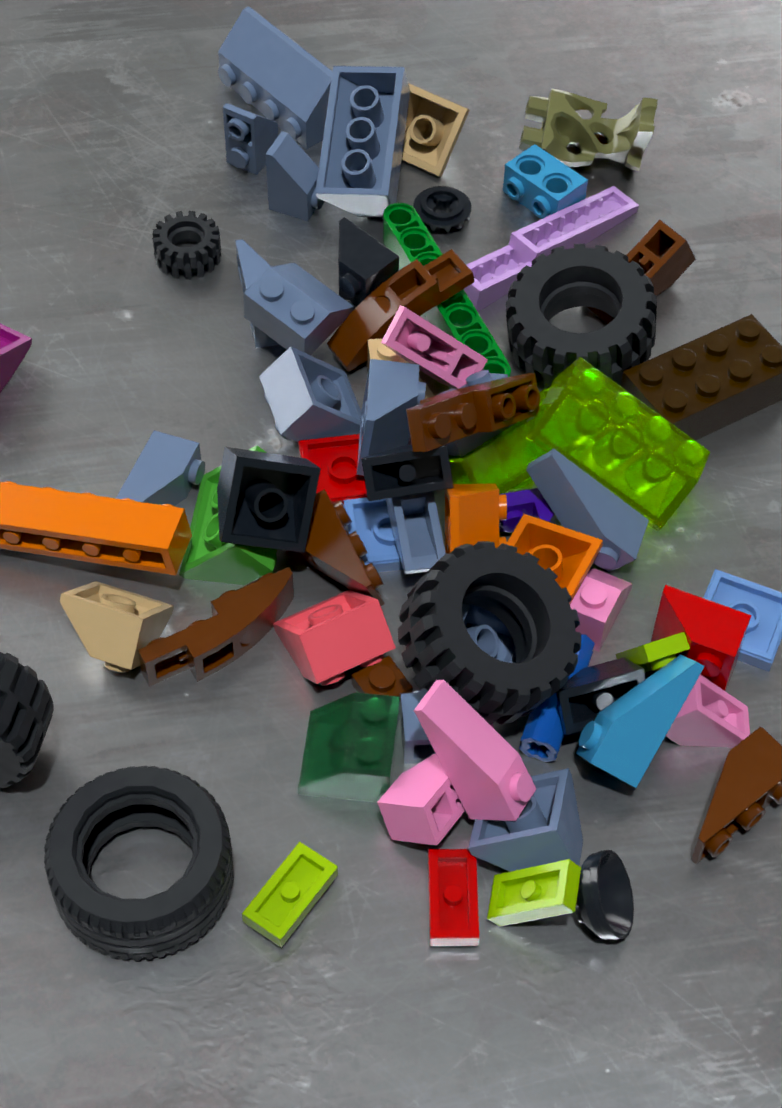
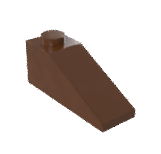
M661 220L627 254L628 262L635 261L644 269V275L651 279L654 286V295L656 296L668 289L696 260L687 240ZM586 307L606 325L614 320L611 315L600 309Z

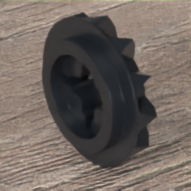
M435 186L425 189L416 196L413 208L417 211L425 226L430 225L433 232L438 228H444L448 233L452 226L462 228L464 221L470 220L472 208L470 199L462 191L453 187Z

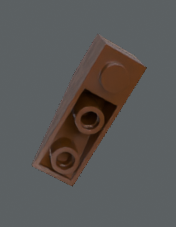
M325 489L316 493L305 553H300L313 568L354 592L378 599L380 606L384 605L385 603L378 591V588L383 586L384 583L372 562L365 565L362 556L366 555L368 551L357 531L349 533L346 525L352 523V520L342 501L339 500L333 503Z
M760 726L728 752L691 859L695 864H698L709 854L712 857L720 855L732 842V835L742 827L746 831L753 828L765 815V808L772 802L782 803V745L763 727Z

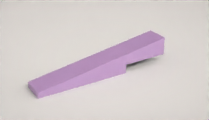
M612 186L511 233L509 245L466 264L473 272L475 282L464 288L477 312L508 294L511 284L515 280L517 281V274L526 265L532 267L533 259L543 253L545 256L551 254V250L557 247L564 246V249L574 248V244L585 243L586 245L637 213L639 205L615 186Z

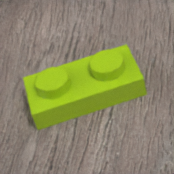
M681 632L615 655L617 659L625 657L644 668L645 673L664 667L676 658V653L688 650L690 647L685 632Z
M299 841L242 912V921L282 948L338 876V866Z
M567 859L494 875L487 919L501 927L574 913L581 867L572 860Z

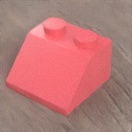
M347 590L273 623L275 632L302 676L316 684L329 685L345 677V671L358 665L360 667H368L377 664L384 658V653L396 648L379 600L351 590Z

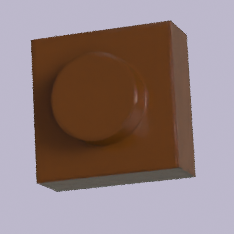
M390 656L383 658L377 664L352 674L353 687L374 716L398 705L401 694L413 692L412 685Z

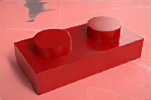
M428 849L430 946H478L479 913L476 857L471 855L469 849Z

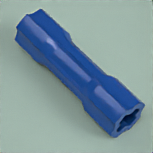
M581 634V650L576 653L578 655V663L574 672L568 676V679L581 669L589 666L595 643L587 635ZM556 693L530 712L520 739L519 749L526 756L543 762L556 760L565 735Z

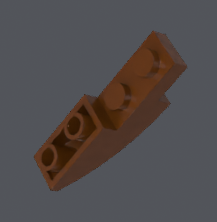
M452 249L425 266L417 259L383 282L349 314L327 342L328 348L348 372L367 361L368 339H383L400 305L421 316L474 283L473 272Z
M535 373L497 379L452 390L420 400V405L406 409L413 452H427L472 434L493 432L541 414L539 404L540 392L537 388Z
M287 567L276 573H267L257 581L240 589L226 591L219 598L211 601V618L195 621L186 629L166 638H157L146 647L139 649L138 654L142 675L149 687L190 669L198 682L223 669L255 646L274 627L273 623L279 621L294 598L293 573L290 568Z

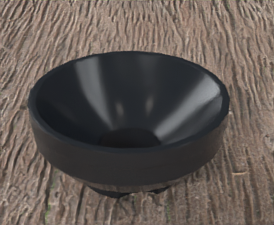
M612 850L592 853L583 862L575 909L578 921L585 924L593 933L604 940L625 939L632 929L634 917V901L630 879L622 860Z

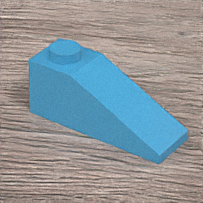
M683 655L676 657L599 712L595 720L590 721L581 732L579 737L580 747L576 753L591 764L637 788L705 666Z

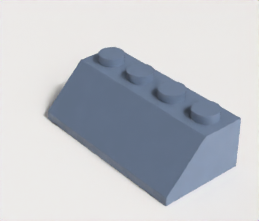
M251 7L244 8L218 51L219 78L225 86L232 88L247 104H251L259 110L265 118L277 122L279 128L289 133L296 142L307 150L323 141L333 71Z
M333 66L315 192L317 198L359 217H383L384 210L389 205L396 203L410 97V88L404 67Z

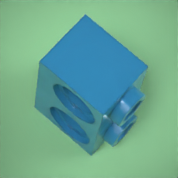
M535 144L505 164L503 192L532 211L539 218L543 219L586 198L588 180Z

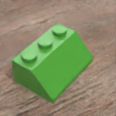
M257 445L249 449L251 451L267 453ZM221 466L206 473L200 483L190 526L192 537L184 554L179 575L191 580L246 585L267 573L273 572L277 563V549L225 543L219 540L217 496Z

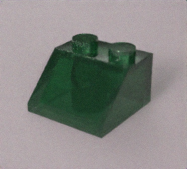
M354 692L311 710L298 784V794L377 803L392 785L399 730L400 697Z

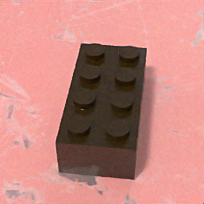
M750 314L623 371L618 404L664 456L781 401L782 345Z

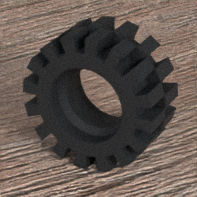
M182 211L176 212V218L173 219L169 214L164 217L165 223L159 221L156 224L157 229H153L152 240L156 265L158 268L162 267V272L166 275L172 271L173 278L179 279L181 274H185V280L192 279L191 274L196 273L198 278L204 276V270L211 273L214 270V265H219L221 257L220 231L212 218L207 221V215L201 213L199 217H196L195 211H189L188 216H183ZM183 243L197 244L192 247H178V245Z

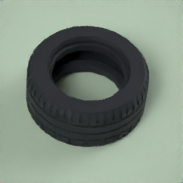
M155 766L120 768L117 771L107 772L94 778L93 781L85 783L83 787L78 788L75 794L66 800V803L62 804L59 809L60 812L56 813L53 818L54 822L50 824L49 833L46 836V844L44 845L45 871L60 917L65 922L67 928L71 930V933L75 937H79L84 945L88 944L89 948L99 950L104 955L110 954V957L114 958L121 956L125 960L130 958L141 960L142 957H145L147 960L153 959L156 956L160 958L165 956V953H176V950L186 948L188 943H194L198 940L199 936L202 937L207 932V928H211L215 924V920L219 919L221 910H224L227 905L230 889H232L234 872L229 827L220 805L215 802V798L212 794L208 793L206 788L200 787L196 780H191V777L181 775V773L175 770L159 769V767ZM157 826L176 833L191 847L193 852L192 859L184 875L166 891L145 899L119 898L102 891L89 878L90 865L100 847L117 833L134 827Z

